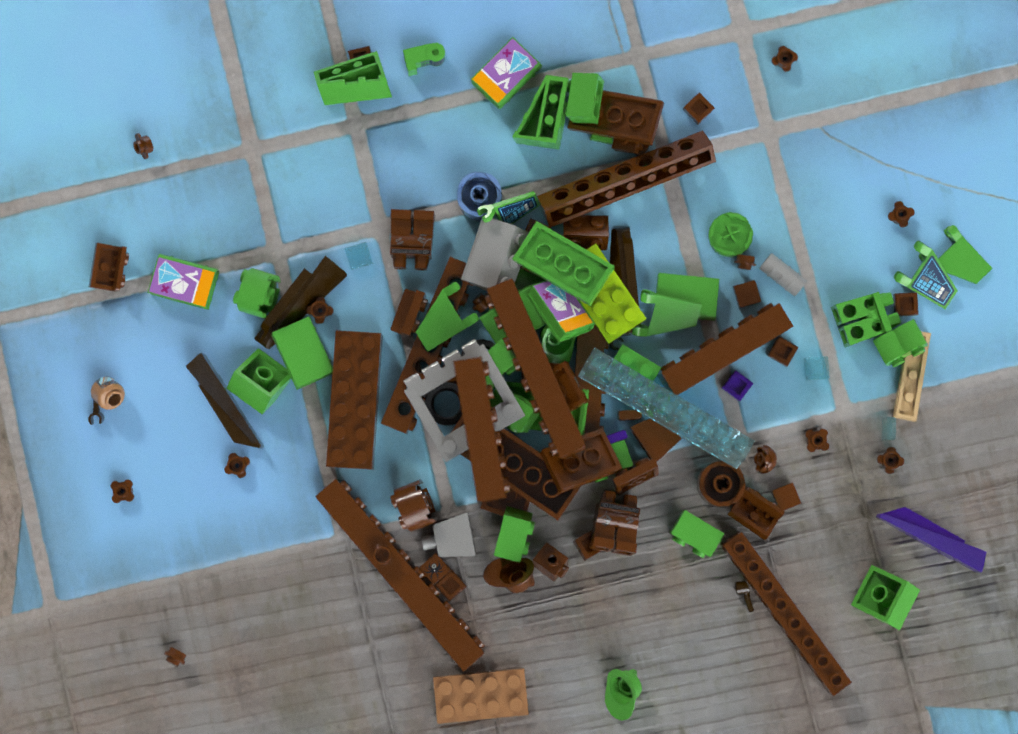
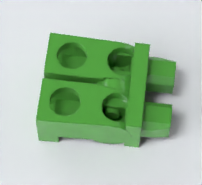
M876 292L838 303L831 307L837 326L861 319V321L838 329L845 348L887 333L895 326L901 324L897 312L887 315L884 308L894 304L890 292L882 294Z

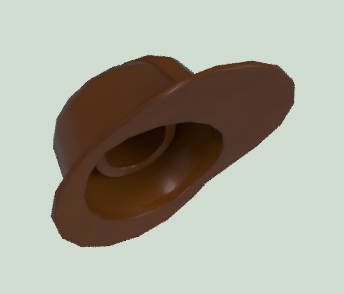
M499 558L487 565L483 577L490 586L505 587L512 593H520L535 585L533 579L534 564L529 558H521L520 562Z

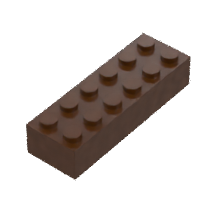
M770 303L757 311L758 316L755 318L752 314L737 323L738 328L734 329L731 326L718 334L719 339L714 340L712 337L699 346L700 350L697 352L691 349L679 357L680 362L675 363L673 360L660 369L661 373L658 375V378L670 398L676 397L794 327L781 304L778 303L773 306Z
M339 330L335 332L326 467L374 470L383 335L381 333Z
M482 357L453 361L477 501L483 502L506 498V492H510L508 477H503L502 469L506 468L504 454H499L498 445H502L500 431H495L494 422L498 421L496 408H491L490 399L494 398L492 385H487L486 376L490 375L488 362L483 361Z
M463 415L451 432L464 425ZM506 429L500 430L502 445H498L499 454H504L506 468L502 469L503 477H508L510 489L556 520H559L581 486L559 493L540 452ZM469 449L460 454L470 461Z

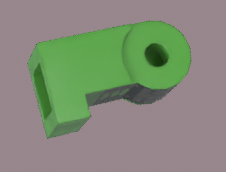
M430 43L403 50L409 76L416 75L417 68L428 65L440 66L445 61V49L439 43Z

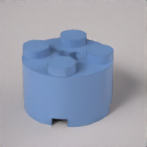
M473 172L466 175L460 181L457 189V201L460 210L468 218L481 221L482 217L487 215V213L479 216L477 213L479 207L502 201L501 186L497 179L491 174ZM478 193L479 195H481L482 193H484V199L476 200L475 194Z

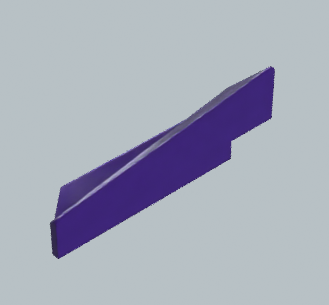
M901 507L877 514L876 518L947 558L962 564L974 572L981 573L983 571L986 551L965 544V540L914 511Z

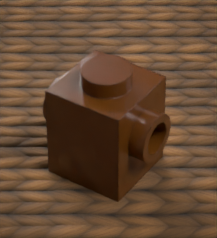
M547 542L533 558L534 567L554 582L558 577L563 578L569 570V558Z

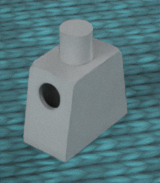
M468 513L433 525L434 534L421 537L423 549L437 548L439 557L476 556Z

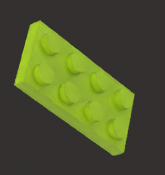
M597 244L587 249L608 262ZM614 270L591 306L580 301L608 344L647 319Z

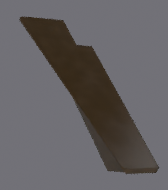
M630 227L614 228L611 231L609 263L614 265V271L639 307ZM632 329L623 334L622 336H630L632 334Z
M326 256L313 273L304 268L260 326L262 329L254 339L265 348H272L275 345L271 336L272 332L300 321L307 314V307L316 302L318 297L324 298L347 277V273Z
M198 354L186 365V368L200 383L198 385L233 442L262 449L264 445L230 391L226 389L227 386L220 375L217 374L205 354Z

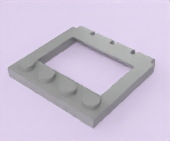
M475 339L461 347L465 353L464 356L461 357L456 349L441 358L445 367L441 368L438 361L422 369L425 376L423 380L418 373L404 380L407 386L404 392L445 462L468 450L465 426L463 425L444 436L421 396L456 376L453 361L482 357L483 361L488 362L489 377L504 401L493 407L496 408L498 421L494 422L495 431H500L525 416L484 344L479 346Z

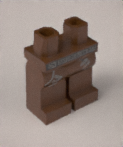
M391 209L390 255L393 258L394 269L404 270L406 269L407 259H415V270L426 271L429 259L432 260L435 212L414 210L413 234H411L412 211Z
M606 490L602 493L600 502L595 507L589 549L604 552L611 551V553L632 556L637 551L636 537L640 508H637V496L624 495L622 505L615 504L616 493Z

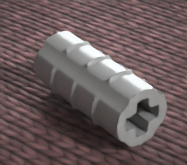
M773 253L767 257L759 268L793 296H796L807 282L799 273L795 272Z

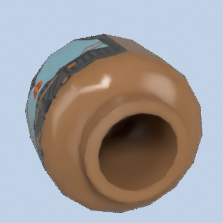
M102 377L92 385L91 397L101 408L112 410L123 402L125 391L114 378Z

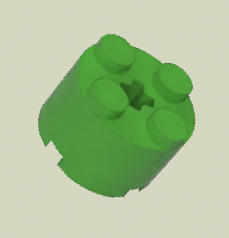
M254 268L244 269L240 277L242 283L239 291L237 290L234 294L233 303L237 304L239 311L265 319L267 317L266 314L271 312L277 304L280 289L276 288L277 282L281 283L280 277Z

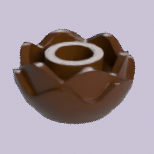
M763 445V447L757 448V454L754 456V462L757 465L756 471L766 474L775 468L777 456L771 447Z

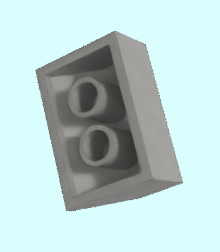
M493 218L487 223L482 219L461 280L487 291V288L511 278L515 283L521 265L515 263L512 258L529 232Z

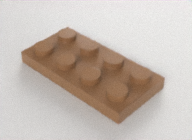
M524 668L433 677L437 724L529 715Z

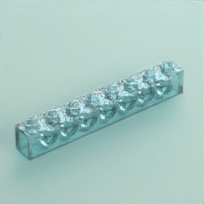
M595 347L578 375L581 379L736 469L746 459L755 441Z

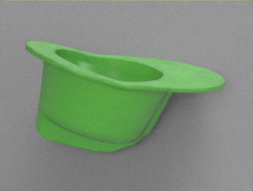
M546 325L541 331L540 340L548 361L552 363L570 362L576 337L559 343Z
M614 669L607 676L605 703L610 714L621 721L627 720L632 716L635 700L641 694L642 685L635 669L623 671Z

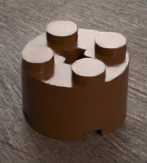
M716 461L706 465L700 471L697 478V491L701 498L712 506H730L739 501L743 496L745 479L737 465L728 461ZM724 479L723 483L726 487L718 489L716 481Z
M421 479L395 489L394 494L390 496L394 508H398L401 516L398 519L402 529H408L410 532L437 522V517L433 518L432 513L436 512L427 488H421L420 484H423Z

